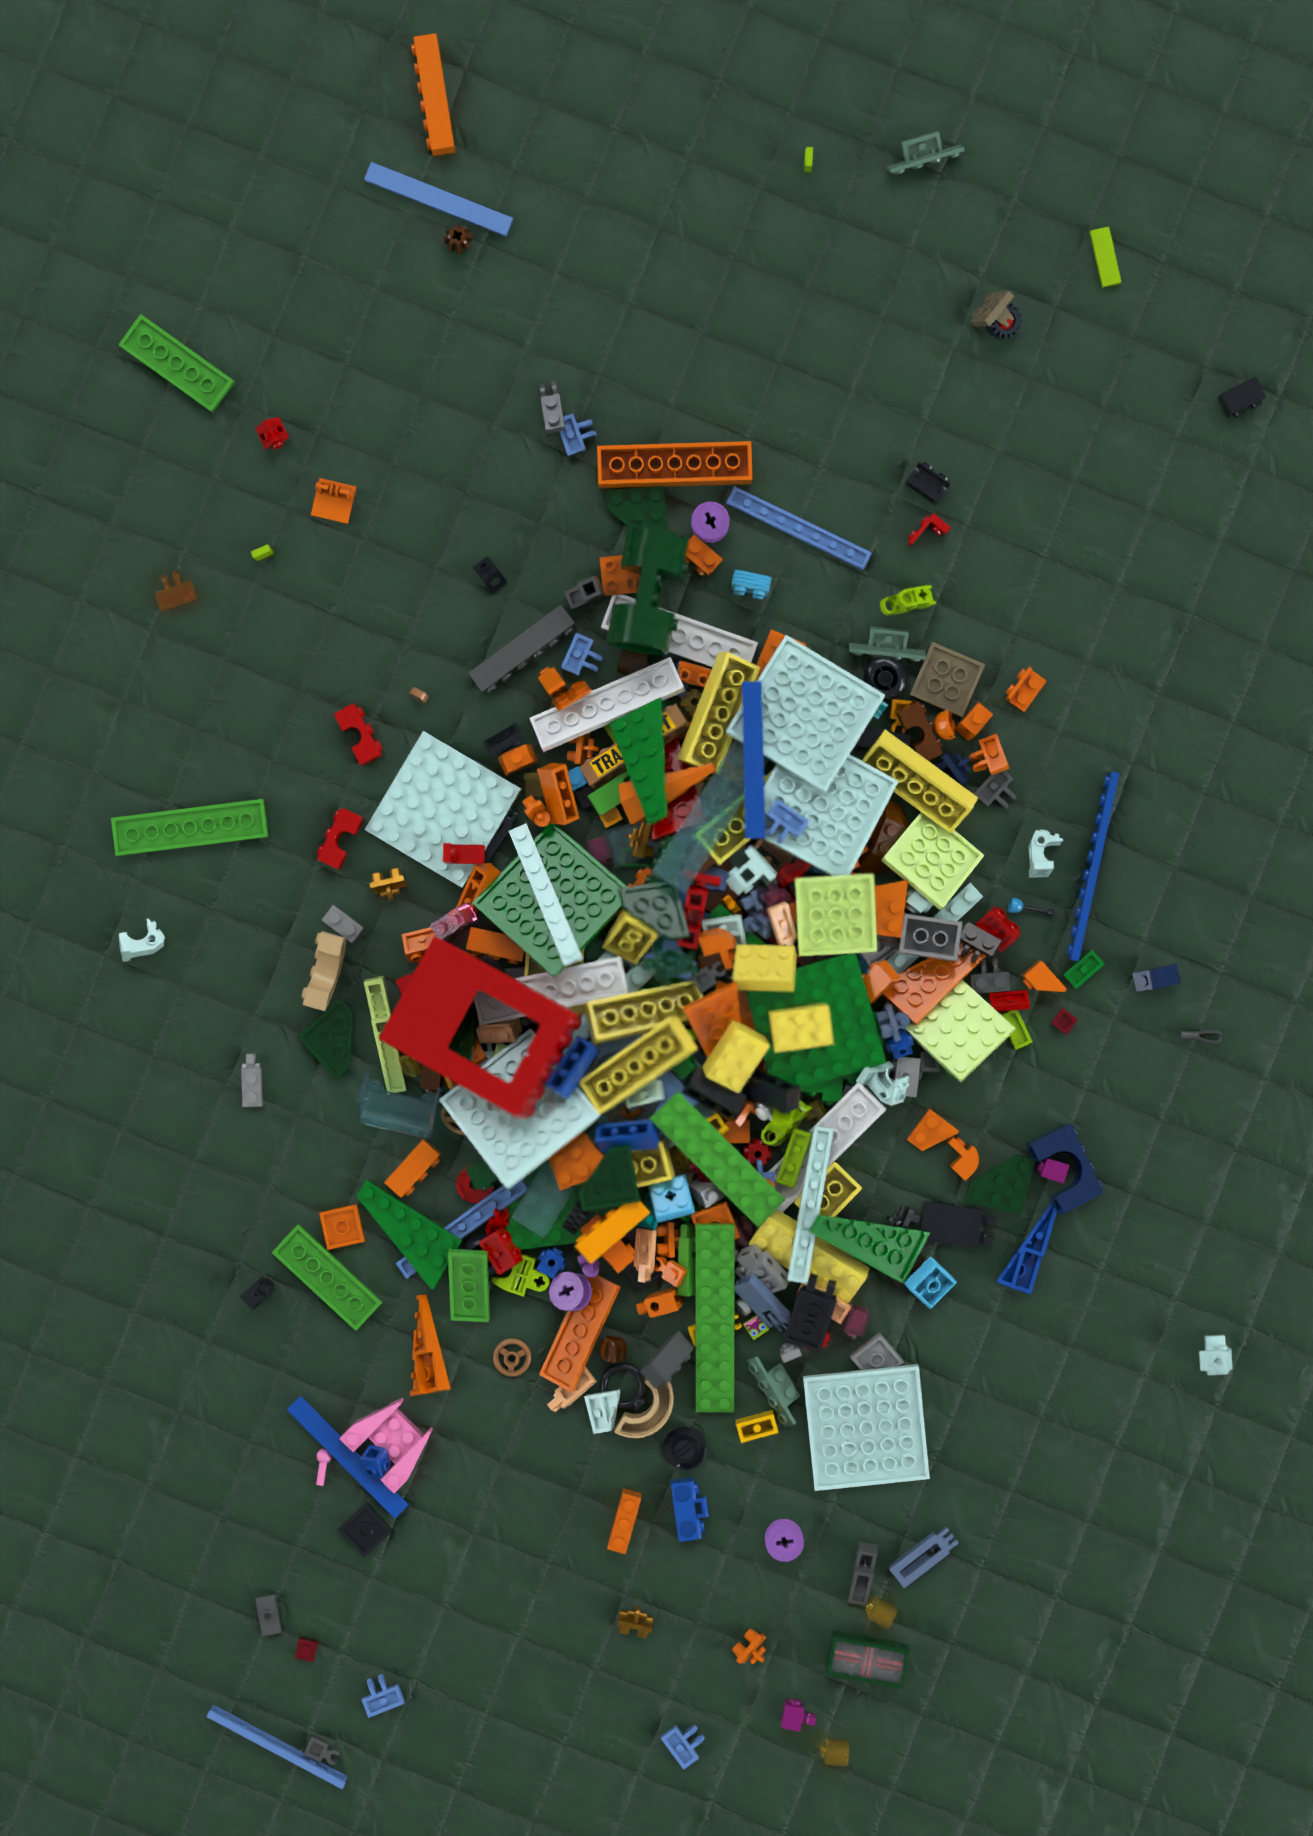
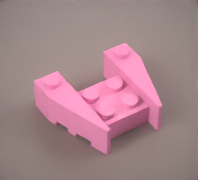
M403 1398L356 1420L340 1437V1440L352 1452L367 1438L376 1446L386 1448L389 1459L394 1464L381 1478V1481L393 1493L408 1480L433 1430L430 1427L423 1434L398 1409L404 1400Z

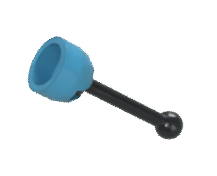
M1013 897L1010 898L1008 904L1009 913H1019L1024 909L1044 913L1050 917L1055 914L1053 909L1044 910L1024 906L1020 899Z

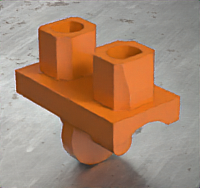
M680 660L677 673L681 682L705 688L712 669Z
M590 732L569 741L571 744H576V751L567 752V761L582 766L584 761L592 758L593 751H599V747L594 746V739H590Z
M530 795L522 802L527 808L524 812L535 825L546 827L550 823V814L540 799L536 801Z
M663 1221V1224L657 1225L656 1236H663V1243L656 1244L655 1254L672 1258L675 1257V1249H679L680 1229H674V1222Z
M749 1629L744 1637L751 1644L746 1648L741 1642H738L732 1649L737 1657L736 1661L739 1664H744L753 1655L749 1660L752 1664L757 1660L763 1663L765 1658L762 1654L766 1649L763 1646L759 1650L757 1648L767 1637L763 1633L759 1634L755 1630Z

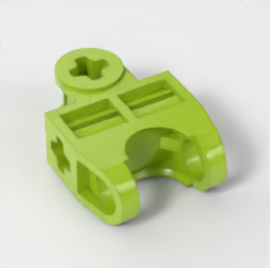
M925 585L900 591L896 595L886 597L880 601V609L885 615H894L934 606L936 601L932 597V586ZM886 601L890 603L891 611L886 608Z
M799 1100V1109L794 1110L792 1128L773 1130L771 1127L772 1121H770L761 1133L762 1141L774 1147L781 1146L790 1137L794 1127L797 1128L801 1124L800 1121L809 1114L812 1107ZM775 1133L776 1137L771 1141V1135Z
M521 1253L523 1260L512 1267L510 1275L502 1277L493 1275L491 1282L500 1288L523 1297L527 1288L541 1292L547 1289L551 1281L549 1276L534 1267L537 1258ZM540 1276L543 1277V1281L545 1282L541 1285H539L538 1281L535 1280L538 1279Z

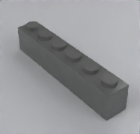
M559 605L468 674L483 694L486 691L490 693L497 688L496 684L501 680L505 682L511 678L513 671L516 669L521 670L527 666L529 659L532 657L534 659L538 658L543 654L542 650L547 646L551 648L558 643L560 636L563 634L564 636L569 635L574 630L575 623L562 605Z

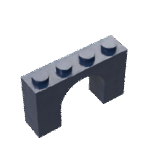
M1063 1124L1025 1144L1033 1161H1041L1062 1151L1068 1154L1075 1163L1076 1175L1073 1182L1068 1187L1050 1196L1059 1214H1065L1104 1194L1102 1190L1103 1185L1100 1179L1096 1178L1093 1172L1095 1170L1094 1166L1085 1155L1086 1149L1077 1138L1078 1132L1071 1124Z

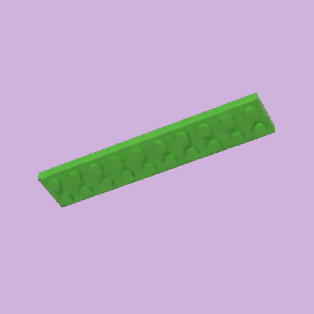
M696 1223V1412H734V1223Z

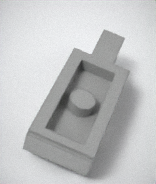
M255 1053L246 1054V1064H242L241 1069L242 1107L263 1106L262 1068H260V1063H256Z

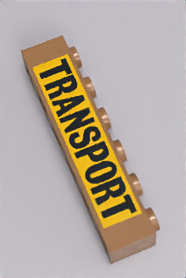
M676 704L670 705L663 710L664 745L688 731L690 724ZM617 742L609 748L602 749L597 756L587 759L579 767L588 784L595 791L627 771Z

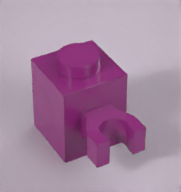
M796 1698L784 1700L780 1720L781 1728L800 1732L802 1723L815 1726V1714L805 1713L804 1703Z

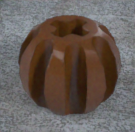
M454 224V229L448 228L446 230L447 236H444V243L448 244L447 248L451 252L457 249V254L463 253L462 249L468 250L471 245L468 242H472V234L468 233L469 229L463 226L460 228V224Z
M606 1336L600 1342L599 1354L607 1362H620L626 1357L627 1344L619 1336Z

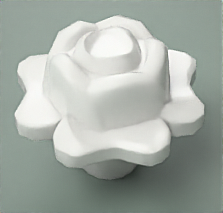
M756 1102L757 1109L755 1112L758 1118L763 1121L767 1119L772 1121L771 1110L773 1108Z

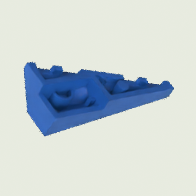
M1053 1202L1050 1203L996 1283L1026 1294L1032 1293L1041 1259L1044 1257L1057 1213Z

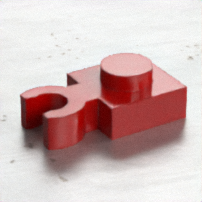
M504 1207L501 1213H499L497 1208L494 1209L493 1214L495 1217L489 1218L485 1230L487 1236L502 1227L507 1230L506 1226L510 1222L507 1207Z

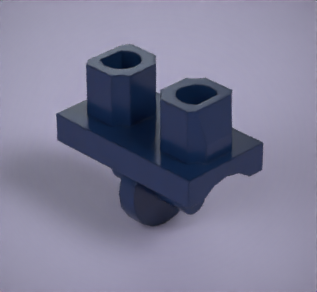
M949 751L936 764L937 768L943 772L950 768L953 772V775L950 777L957 783H961V785L969 780L965 772L970 770L966 764L970 761L969 757L963 760L961 755L958 754L954 758Z

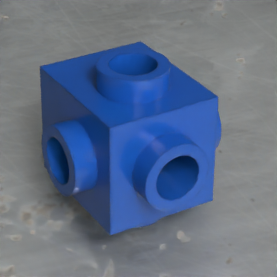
M898 1029L900 1041L895 1042L892 1036L888 1037V1041L885 1042L888 1053L892 1052L894 1059L913 1053L911 1045H914L911 1034L907 1035L905 1029Z
M549 1247L547 1251L543 1249L538 1258L541 1262L537 1270L553 1279L556 1273H561L566 1265V1262H564L566 1257L563 1255L564 1252L557 1247H553V1249ZM553 1259L555 1263H550L549 1260Z
M369 1445L360 1458L365 1475L370 1477L383 1478L391 1466L387 1450L383 1447Z

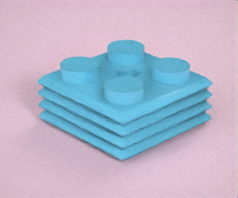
M736 569L733 573L730 589L735 595L744 596L746 593L751 594L754 599L763 600V597L768 596L772 578Z
M685 1174L675 1176L671 1180L648 1185L657 1222L695 1213ZM670 1195H673V1201L669 1200Z
M929 1257L909 1276L904 1284L931 1309L957 1281L932 1257Z

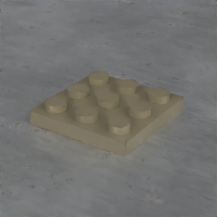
M932 642L927 652L926 660H924L909 696L944 711L950 710L949 713L962 718L985 664Z

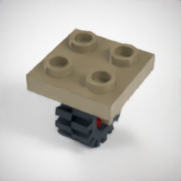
M1010 291L991 292L985 298L984 305L973 313L970 323L974 327L988 326L989 328L986 330L991 332V336L1002 339L1011 338L1013 335H1016L1018 333L1017 329L1022 327L1019 323H1023V319H1019L1022 313L1017 311L1020 309L1014 307V304H1009L1014 295Z

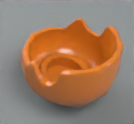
M950 710L940 712L934 719L935 732L944 740H951L956 737L954 736L955 724L951 717L952 713H949Z

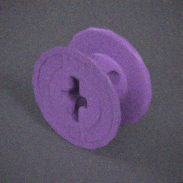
M708 501L700 504L694 510L691 527L695 536L700 540L713 543L721 540L726 535L729 529L730 518L727 510L717 502ZM706 516H709L710 520H715L713 523L714 529H712L710 524L706 525Z
M559 1273L550 1284V1299L554 1306L560 1310H582L591 1299V1283L587 1277L579 1273Z
M789 1519L776 1520L768 1526L765 1533L766 1548L774 1559L791 1561L801 1554L804 1547V1538L800 1527L794 1521ZM786 1537L787 1543H783L781 1538Z

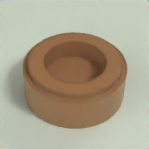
M415 687L409 692L410 696L422 703H426L429 698L425 692Z

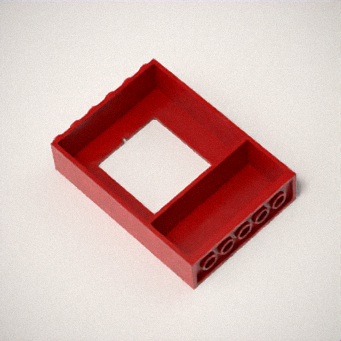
M434 936L384 1027L379 1040L513 1116L527 1119L528 1116L531 1117L536 1109L534 1105L537 1100H540L544 1095L545 1083L553 1073L555 1066L564 1057L562 1053L572 1043L574 1031L580 1028L582 1015L456 945ZM479 990L540 1023V1027L526 1051L529 1056L524 1055L510 1082H506L448 1048Z

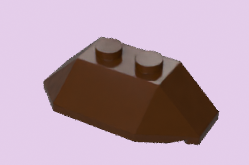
M890 800L888 801L871 838L868 839L865 845L868 846L869 851L861 854L859 859L860 866L856 870L865 874L873 873L874 876L891 870L881 860L910 825L901 805Z

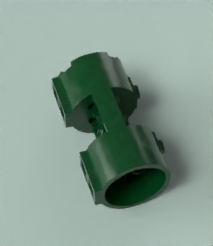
M627 527L621 568L640 575L635 604L613 603L606 641L608 645L636 653L668 655L673 631H677L678 620L675 619V614L659 608L658 593H662L663 590L662 580H683V574L687 575L689 563H686L689 543L687 537L681 536V538H678L675 532L664 529L643 527V531H638L636 527Z

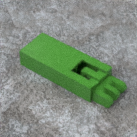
M628 771L623 772L587 796L599 816H602L621 803L618 784L625 783L624 781L630 778Z
M694 1223L681 1225L678 1264L687 1269L681 1285L677 1287V1295L680 1296L696 1295V1228Z

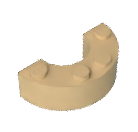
M322 931L317 934L315 944H318L314 956L317 961L316 965H313L311 968L310 976L312 978L307 988L304 987L301 998L304 999L303 1005L325 1011L331 1001L345 954L346 938Z
M645 1378V1383L651 1388L654 1395L652 1405L640 1414L624 1412L615 1426L614 1432L628 1438H641L658 1431L666 1423L672 1411L673 1387L671 1381L665 1386L661 1384L654 1388Z

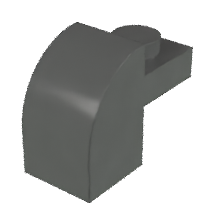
M597 576L577 583L578 586L564 592L571 610H575L590 602L593 603L605 596Z

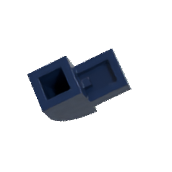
M1177 963L1132 973L1136 992L1158 989L1181 982Z

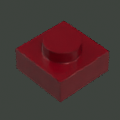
M1061 1008L1050 1023L1067 1035L1078 1019L1064 1008Z
M300 1637L295 1658L314 1662L319 1641Z

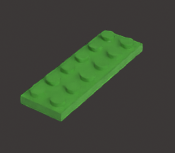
M141 314L118 344L122 349L212 413L235 383L230 377Z
M297 1224L272 1252L355 1331L383 1302L300 1224Z

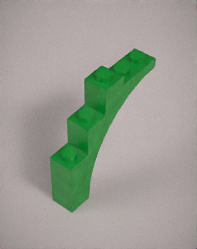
M872 1011L876 1027L878 1030L879 1038L881 1041V1045L884 1050V1039L882 1037L881 1029L878 1024L876 1013L879 1012ZM863 1070L802 1087L800 1091L806 1092L808 1096H817V1093H819V1100L824 1101L825 1105H835V1102L842 1098L843 1079H845L844 1083L856 1084V1080Z

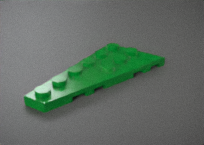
M661 697L609 723L647 822L650 825L668 817L667 794L665 791L666 774L664 768L663 700Z
M365 1180L356 1197L431 1290H434L448 1267L449 1249H459L464 1240L370 1180Z
M820 1214L817 1215L809 1230L810 1233L902 1284L905 1283L930 1232Z

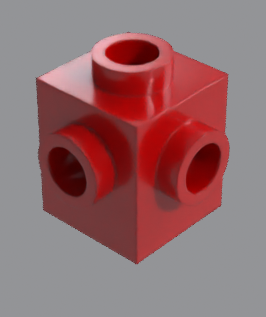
M280 417L264 420L255 428L264 449H279L284 446L283 443L289 438Z
M753 1139V1142L748 1143V1146H744L743 1157L747 1158L746 1160L750 1161L753 1167H756L757 1160H762V1164H766L767 1160L771 1159V1149L761 1139ZM759 1150L761 1156L755 1157L754 1152Z

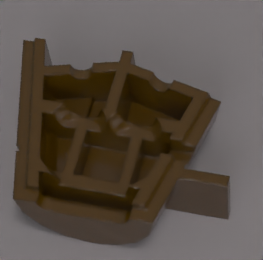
M622 649L617 672L628 676L650 666L647 665V654Z

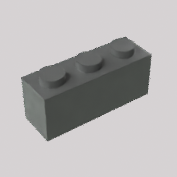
M678 1331L665 1341L640 1372L654 1388L661 1384L665 1386L672 1380L671 1375L676 1374L682 1368L680 1364H684L691 1357L690 1352L694 1347Z

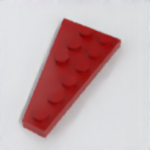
M678 737L665 745V774L689 769L687 764L677 760L681 750ZM695 785L689 787L688 791L667 804L668 817L653 823V842L708 822Z

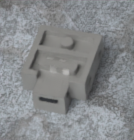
M756 1244L741 1250L737 1258L739 1263L734 1271L740 1278L754 1273L772 1293L786 1289L790 1281L787 1280L788 1274L768 1251L762 1252Z

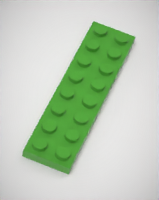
M264 799L111 818L115 856L269 837Z
M679 1091L650 1118L757 1227L785 1201V1198Z

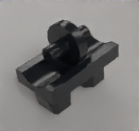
M902 1204L899 1212L895 1211L893 1217L887 1216L886 1219L891 1222V1226L908 1228L909 1223L915 1225L918 1223L920 1215L915 1213V1210Z

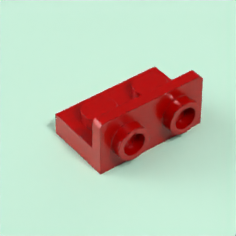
M995 905L975 924L978 928L1001 940V944L998 947L1000 952H1003L1021 934L1019 926L1015 922H1011L1006 917V913Z
M504 1227L478 1242L484 1251H488V1259L498 1275L523 1260L520 1249L514 1245L510 1233Z

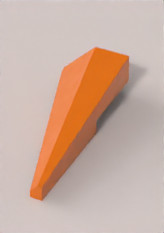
M712 763L666 773L665 791L667 794V804L688 791L687 789L695 783L699 784L702 782L704 777L711 773H716V765ZM630 781L618 784L620 801L630 824L632 826L636 825L637 821L645 817L633 783Z
M426 1294L416 1296V1299L419 1300L418 1312H415V1318H418V1323L413 1337L412 1360L415 1362L414 1372L411 1373V1379H414L413 1390H410V1396L451 1389Z

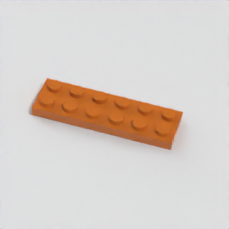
M598 1274L592 1278L587 1277L592 1288L591 1299L582 1310L567 1311L539 1373L542 1377L569 1392H574L621 1286Z

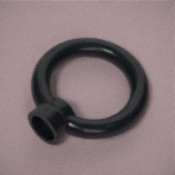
M620 1362L611 1365L601 1377V1392L609 1391L608 1381L613 1373L619 1370L629 1371L634 1374L638 1381V1390L630 1400L619 1401L618 1408L634 1407L635 1410H638L647 1400L644 1397L646 1390L644 1376L636 1366L630 1363Z

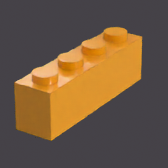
M641 1201L623 1204L617 1210L612 1208L605 1214L607 1218L602 1223L598 1220L590 1227L592 1231L588 1235L583 1233L575 1240L577 1244L574 1247L591 1264L650 1212Z

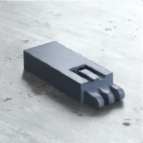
M754 1273L736 1281L734 1291L769 1328L775 1326L780 1332L787 1329L791 1316L790 1312Z
M944 1527L937 1534L933 1531L888 1566L903 1588H906L950 1554L949 1551L959 1543L957 1539L949 1543L954 1535L949 1533L947 1536H944L949 1531L947 1527ZM937 1547L940 1549L931 1557L925 1552L928 1549L933 1552Z

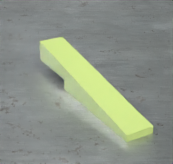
M384 976L366 979L364 986L387 1093L407 1091L399 1050L379 1040L384 1027L392 1015Z

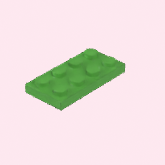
M449 1249L448 1269L451 1321L489 1322L488 1251Z

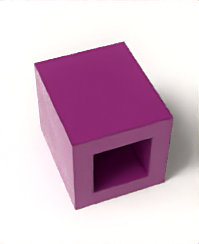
M1047 1157L1039 1162L1037 1171H1039V1175L1064 1184L1069 1165Z

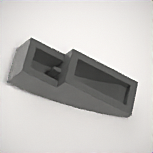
M858 1542L848 1603L867 1606L878 1555V1545Z

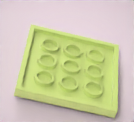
M920 812L881 861L902 879L908 880L909 885L941 910L984 857V854L955 830L949 833Z
M873 873L795 878L799 956L877 952Z
M962 980L917 1026L911 1022L905 1028V1031L911 1034L912 1038L959 1082H962L1015 1031V1027Z

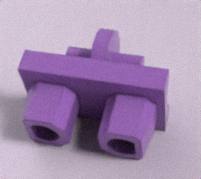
M582 1255L577 1256L585 1276L592 1278L599 1273L598 1265H600L598 1258L589 1264Z

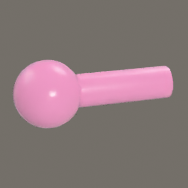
M325 1448L317 1452L319 1468L316 1485L324 1486L327 1463L332 1458V1455Z

